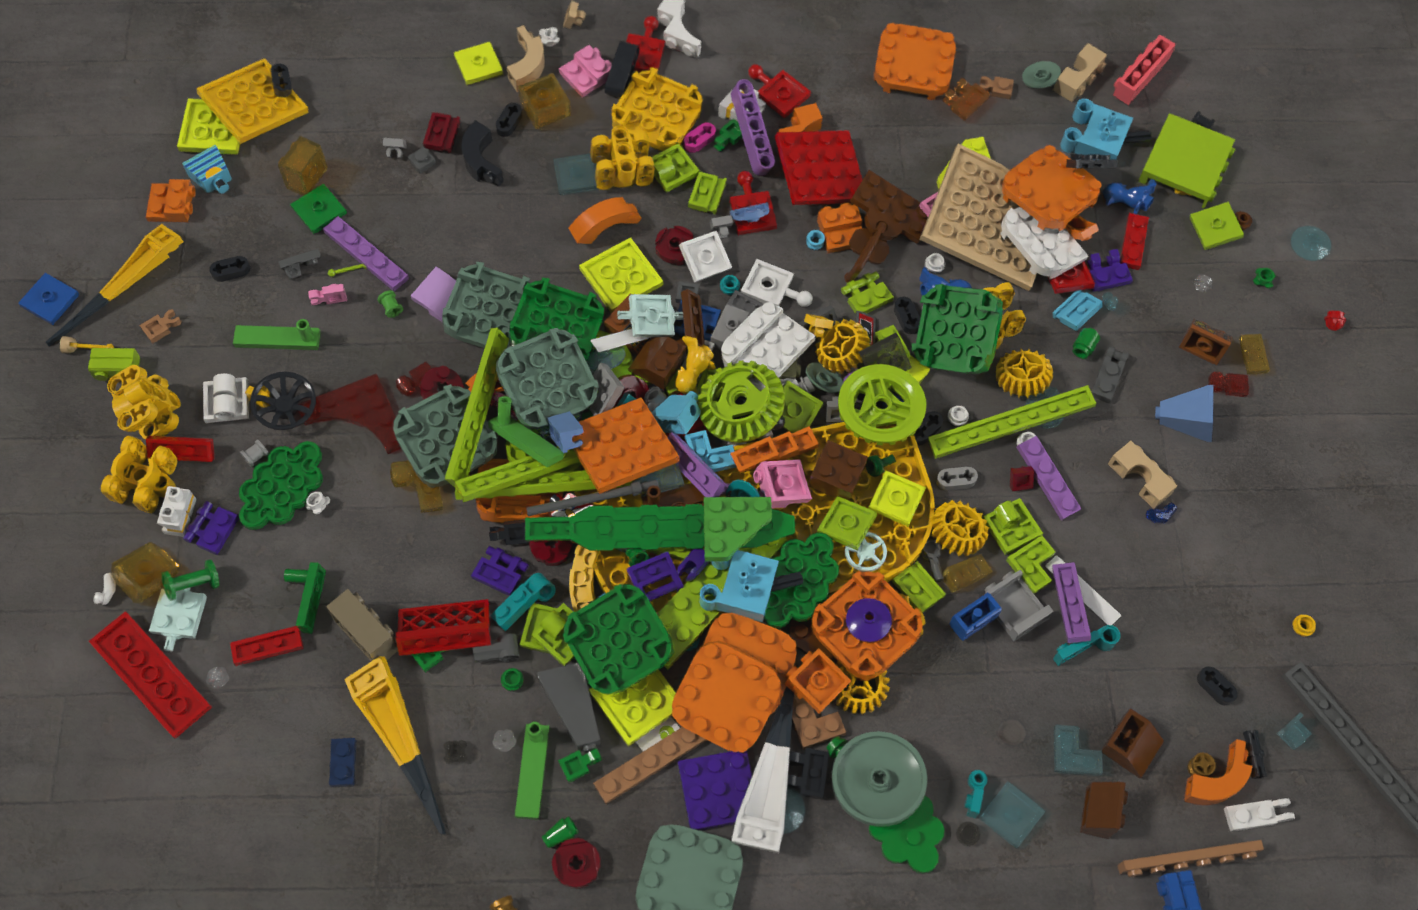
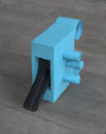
M1080 99L1077 102L1072 117L1078 124L1088 123L1086 131L1082 135L1081 131L1077 128L1070 127L1066 129L1060 147L1066 153L1110 155V159H1117L1122 144L1150 142L1152 133L1150 131L1128 132L1133 120L1132 117L1093 104L1089 99Z
M737 550L728 561H711L712 565L718 570L730 568L723 592L721 593L714 584L704 585L700 590L699 603L706 611L719 610L726 613H735L763 622L770 593L802 585L803 576L800 572L775 577L778 560ZM712 594L715 596V599L708 601L704 596Z

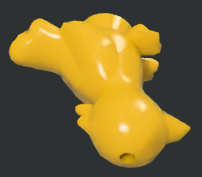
M683 336L682 340L688 348L686 369L681 366V370H678L675 386L683 394H687L689 391L697 393V379L699 375L706 369L714 370L716 368L714 363L710 361L714 358V355L708 346H698L697 338Z

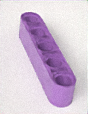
M742 79L738 81L731 91V99L752 170L756 175L764 176L774 166L775 159L753 85L750 81Z

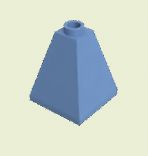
M1207 385L1160 401V407H1156L1155 419H1160V424L1206 442H1212L1213 385Z

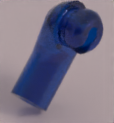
M1169 502L1164 509L1150 508L1146 512V518L1154 523H1166L1177 510V506Z

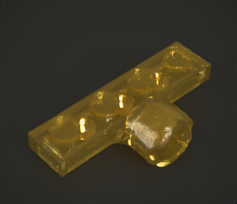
M408 460L391 464L390 474L393 486L396 488L415 487L421 513L443 510L439 487L430 488L427 484L423 483Z

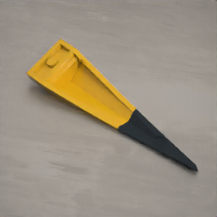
M163 224L147 234L104 288L75 317L46 341L48 347L169 258L168 253L175 251L184 242L182 238Z
M379 656L344 680L353 701L365 715L400 766L439 833L445 834V828L397 679L393 677L386 658Z

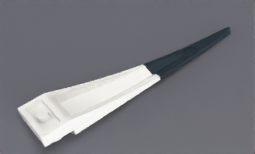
M787 686L737 815L732 843L779 853L784 830L794 693Z

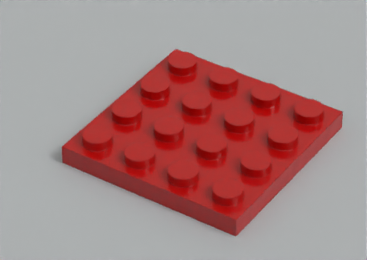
M849 130L777 132L775 139L792 205L851 203L850 200L863 179Z

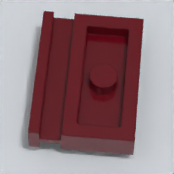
M432 112L424 137L423 147L437 151L447 150L451 153L461 122L460 116L455 118L451 115Z

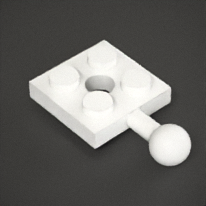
M756 259L741 289V293L763 304L770 302L780 306L784 296L797 300L801 307H808L813 301L810 292L801 291L799 293L789 289L794 273ZM769 281L773 285L771 287H764L762 282Z

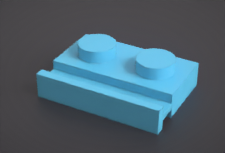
M1075 291L1053 312V318H1058L1061 323L1077 331L1103 307V301L1087 292Z

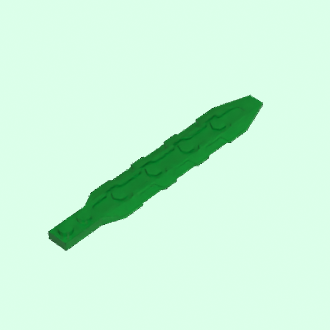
M702 504L658 507L657 505H641L640 507L589 506L571 517L525 518V541L571 540L589 551H608L614 548L657 550L658 548L667 547L702 549L704 547V506ZM772 509L771 522L763 526L756 533V536L744 547L740 548H757L794 534L795 516Z

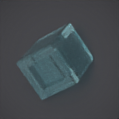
M1301 712L1277 732L1293 750L1301 746L1312 734L1299 721L1304 716Z

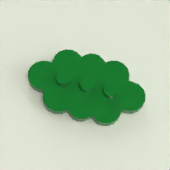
M305 441L294 449L287 446L277 447L270 452L268 462L260 463L254 468L253 478L246 480L239 488V497L244 503L239 512V518L245 528L258 530L268 522L275 525L286 524L293 518L295 509L302 508L307 504L306 500L310 495L309 492L317 490L323 482L322 472L317 467L322 460V452L316 443Z
M814 533L805 542L799 539H790L782 545L780 556L773 558L779 561L775 577L800 572L803 576V584L770 593L763 619L768 626L782 628L790 622L791 618L799 622L808 621L814 615V610L817 607L816 604L822 603L827 599L829 585L833 584L839 575V566L831 558L834 543L827 534Z
M924 795L919 808L909 818L900 823L890 826L869 825L868 830L871 837L882 843V854L889 862L900 864L907 861L913 871L921 874L929 873L936 867L939 855L935 846L941 842L944 836V827L938 818L932 816L934 805L929 797Z

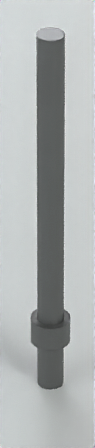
M657 480L640 483V481L630 483V486L611 489L601 494L597 492L527 507V515L533 516L630 494L633 496L641 495L650 486L655 485L659 487Z

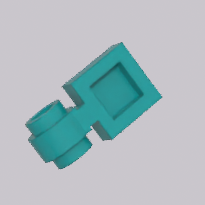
M981 770L972 771L967 779L969 787L973 790L971 795L967 794L964 808L968 809L966 816L976 818L980 813L984 794L983 789L988 781L987 775ZM974 778H978L980 783L976 782Z

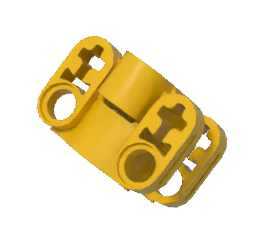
M618 125L612 129L611 139L606 135H597L592 138L590 155L592 162L596 164L595 181L598 189L607 190L613 186L625 188L632 186L634 183L638 186H647L653 182L655 167L653 158L648 156L650 144L647 133L636 132L630 135L626 127Z
M1010 282L999 284L995 288H984V290L995 294L1002 300L1003 310L1011 305L1015 292ZM1007 310L1002 315L996 349L1001 346L1004 336L1012 337L1021 332L1026 321L1022 310L1010 312Z
M131 365L110 378L107 389L112 393V408L118 418L117 425L121 430L126 432L139 430L142 438L146 439L148 437V429L151 426L154 427V430L150 436H165L176 429L179 417L173 411L181 406V402L178 396L168 389L167 379L155 374L147 378V371L137 365ZM122 381L121 388L116 391L117 383ZM132 417V423L126 427L127 419Z
M128 435L121 443L120 453L113 460L111 466L112 475H107L102 481L101 492L110 501L122 504L127 499L129 491L135 489L132 503L139 510L152 514L158 506L159 497L165 498L167 487H176V484L168 475H171L176 469L177 457L169 448L158 446L151 459L148 458L149 466L143 465L147 458L146 446L140 439ZM163 482H167L164 487L159 488Z

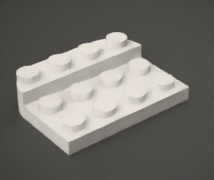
M1021 207L1015 210L1013 208L1009 209L1002 220V232L1000 233L1004 240L1009 238L1031 264L1029 271L1034 275L1038 273L1043 276H1049V279H1052L1088 258L1087 253L1066 229L1059 231L1058 229L1045 227V230L1037 227L1039 221Z
M767 302L754 310L724 341L721 347L724 367H727L728 363L736 364L741 360L747 363L756 361L757 364H764L769 370H773L779 378L815 341V335L785 315L783 308ZM755 378L748 379L759 391L765 388L764 384Z

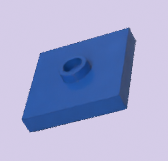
M44 273L18 304L25 310L54 325L80 294L77 290Z

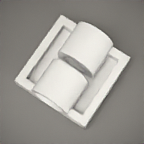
M223 373L215 375L213 381L203 382V413L205 423L249 419V399L245 393L248 389L246 377L235 378L231 374Z

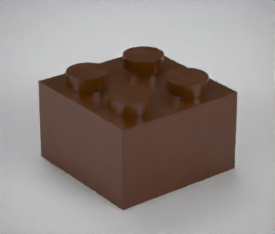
M827 440L811 474L809 487L834 498L839 496L850 501L866 467L868 457Z

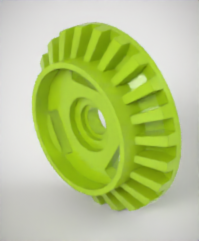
M741 360L736 364L728 363L727 367L722 369L719 367L713 376L709 375L708 381L701 387V394L698 395V406L701 410L700 418L704 426L715 437L734 443L752 441L768 433L781 418L785 406V393L780 379L773 370H769L764 364H757L756 361L747 363ZM755 378L764 384L765 388L759 391L748 379ZM725 385L719 401H714L718 390ZM740 396L747 398L746 402L742 405L735 403L736 399ZM753 413L752 415L742 419H733L735 417Z
M874 364L856 370L844 381L838 396V411L840 412L841 421H844L845 427L848 431L851 430L855 437H861L867 443L876 442L877 445H883V443L893 445L897 441H905L910 435L913 436L916 430L920 428L926 412V398L920 384L906 371L891 365ZM889 390L898 394L904 402L897 399ZM862 393L865 394L861 410L854 408L857 397ZM878 401H884L888 405V407L885 409H879L876 406V403ZM890 424H896V426L893 427V428H888V429L876 428V427H879V426L890 425Z

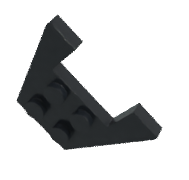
M1070 154V159H1067L1066 164L1068 168H1118V159H1110V155Z

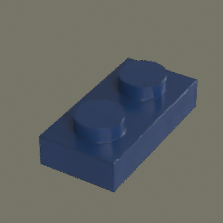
M355 738L331 739L330 787H349L355 785Z

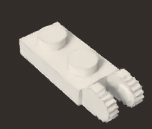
M1289 798L1275 801H1259L1224 808L1230 832L1270 826L1278 822L1295 819L1294 813H1284L1277 816L1275 814L1274 808L1286 807L1291 804Z

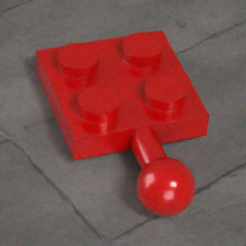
M648 16L644 20V27L646 28L644 36L628 33L626 42L640 46L634 72L650 71V68L659 70L665 48V40L651 38L653 31L659 26V21L654 16Z
M758 64L750 66L748 70L750 78L754 80L759 79L765 84L758 90V98L783 118H786L794 111V108L799 107L811 96L810 90L784 70L772 79L763 73V68Z
M748 171L740 172L737 176V181L739 185L743 186L745 195L730 197L731 209L736 210L768 203L770 212L760 217L756 222L734 220L737 234L743 235L777 229L769 191L752 193L750 185L753 181L752 174Z

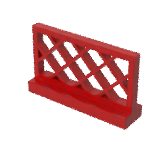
M489 599L399 609L398 632H396L399 656L491 645ZM476 608H484L479 613L473 611ZM453 611H461L456 616L450 614ZM432 613L438 614L434 618L428 617V615ZM466 615L472 617L467 622L461 620ZM406 616H415L410 621L404 619ZM445 617L449 621L444 625L439 623ZM421 620L427 622L422 627L416 625Z

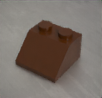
M651 337L632 362L628 371L665 390L686 358V346L670 337Z

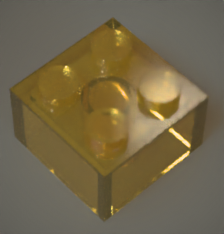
M554 73L518 86L519 100L535 129L571 116L570 101Z
M299 136L296 142L291 144L290 150L280 159L278 164L286 188L302 196L312 191L328 169L321 145L302 136Z

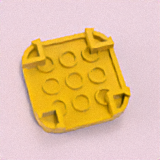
M650 68V71H642L640 73L636 71L632 75V81L618 103L613 104L611 109L612 127L624 126L629 130L630 135L636 132H645L648 134L649 146L664 151L678 143L681 145L684 142V137L690 132L701 114L703 99L698 91V87L694 84H691L690 87L659 75L658 69Z

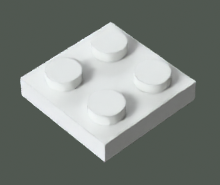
M717 231L679 245L694 282L712 277L732 268Z

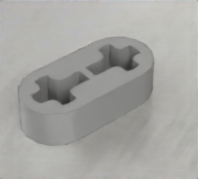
M972 467L943 469L937 476L936 484L944 491L967 489L975 485L978 474ZM965 474H968V477H971L970 481H967L966 478H963ZM944 476H947V479L950 480L949 483L943 480Z

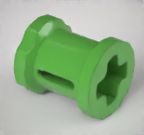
M392 290L383 292L377 299L379 304L383 305L386 310L385 315L389 318H394L403 311L402 305L398 304L395 299L396 295Z

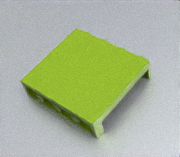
M1169 113L1138 182L1146 184L1148 178L1154 179L1204 200L1201 208H1205L1207 202L1212 203L1216 195L1214 187L1218 188L1223 179L1220 174L1225 173L1229 162H1226L1227 158L1231 159L1235 148L1232 147L1235 139Z

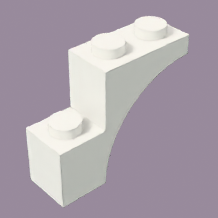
M663 0L657 9L658 21L667 26L664 31L665 45L688 56L698 58L701 54V41L693 37L685 29L681 21L684 14L685 0Z

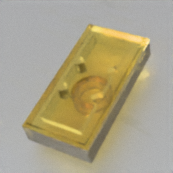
M1241 335L1239 341L1247 374H1267L1270 368L1262 335Z

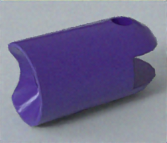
M693 549L678 566V576L686 572L688 574L686 581H693L710 562L705 561V550Z

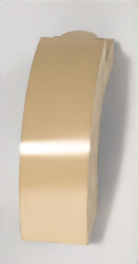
M524 25L517 28L518 41L525 50L526 55L519 62L507 67L508 79L516 92H520L533 85L541 76L545 64L543 43L540 36L534 38Z

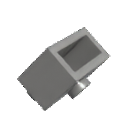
M726 304L711 336L714 349L721 351L724 341L749 316V312Z

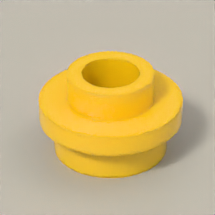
M1299 615L1292 623L1294 631L1303 637L1312 635L1316 629L1315 620L1309 615ZM1300 623L1304 624L1306 629L1302 628Z

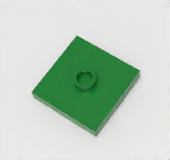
M325 184L320 185L290 204L293 211L313 235L326 227L336 217L339 216L341 218L347 214L346 209Z

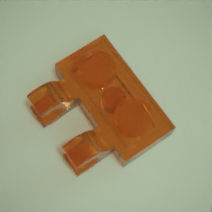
M961 78L957 82L958 86L955 88V91L963 95L959 97L953 90L949 89L945 93L946 97L943 99V102L951 106L950 110L966 121L989 99L990 93L977 83L971 86L964 78Z

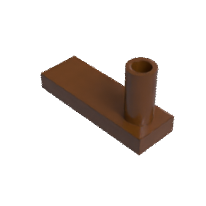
M686 289L681 292L685 336L697 338L698 346L701 347L705 345L700 296ZM682 339L677 340V342L685 345L686 350H688L687 345Z
M692 483L660 490L658 486L652 485L648 488L646 494L641 495L642 505L669 507L675 502L704 504L705 496Z

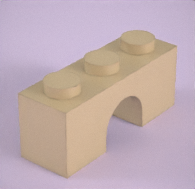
M1088 43L1078 54L1074 67L1079 71H1074L1067 67L1060 74L1053 91L1071 102L1077 96L1081 97L1086 89L1085 86L1087 84L1091 85L1096 78V74L1104 70L1107 54Z
M1132 441L1117 451L1108 463L1123 479L1131 473H1137L1145 479L1146 484L1139 495L1153 509L1166 500L1177 487L1173 478L1166 475L1159 468L1158 464L1145 455L1142 448L1135 445Z

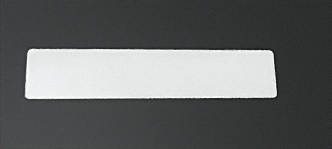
M632 329L592 339L591 342L598 352H602L651 337H633Z
M1056 555L1046 564V568L1053 573L1052 565L1065 562ZM1078 575L1083 602L1107 625H1112L1121 617V614Z

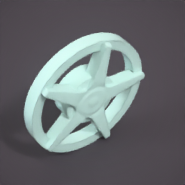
M868 532L866 536L874 538L878 541L877 543H868L864 538L858 550L848 546L845 547V556L848 563L856 570L862 572H871L880 568L887 555L884 541L878 535ZM879 546L883 549L881 561L875 555V549ZM849 551L857 553L860 559L858 565L851 559ZM871 559L878 563L872 567L861 566L864 561Z

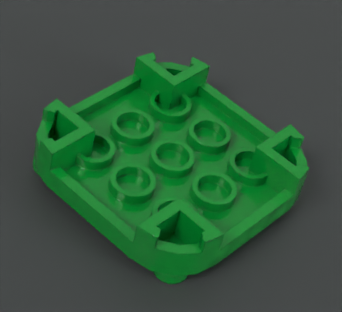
M542 277L540 281L527 283L523 289V294L514 317L510 321L509 345L511 347L546 333L550 329L558 328L575 335L578 339L577 344L585 361H587L593 348L591 340L596 339L604 315V307L597 300V295L589 292L587 296L550 284V278Z
M936 284L926 295H922L920 300L923 303L916 344L912 343V351L915 353L916 359L920 364L933 369L966 374L987 372L995 356L1003 315L1002 300L995 294L981 288L972 289Z
M619 584L614 586V589L576 612L573 611L568 616L564 625L563 637L565 643L571 649L588 679V683L593 689L605 695H615L625 691L662 668L674 654L671 636L644 592L633 585Z

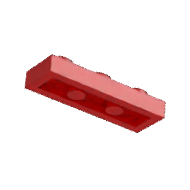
M1129 213L1127 217L1120 264L1126 263L1130 269L1139 271L1141 267L1149 217Z
M148 436L146 438L147 459H151L158 446L169 448L175 454L177 460L213 462L215 459L213 439Z
M296 626L230 642L235 666L304 649L301 631Z

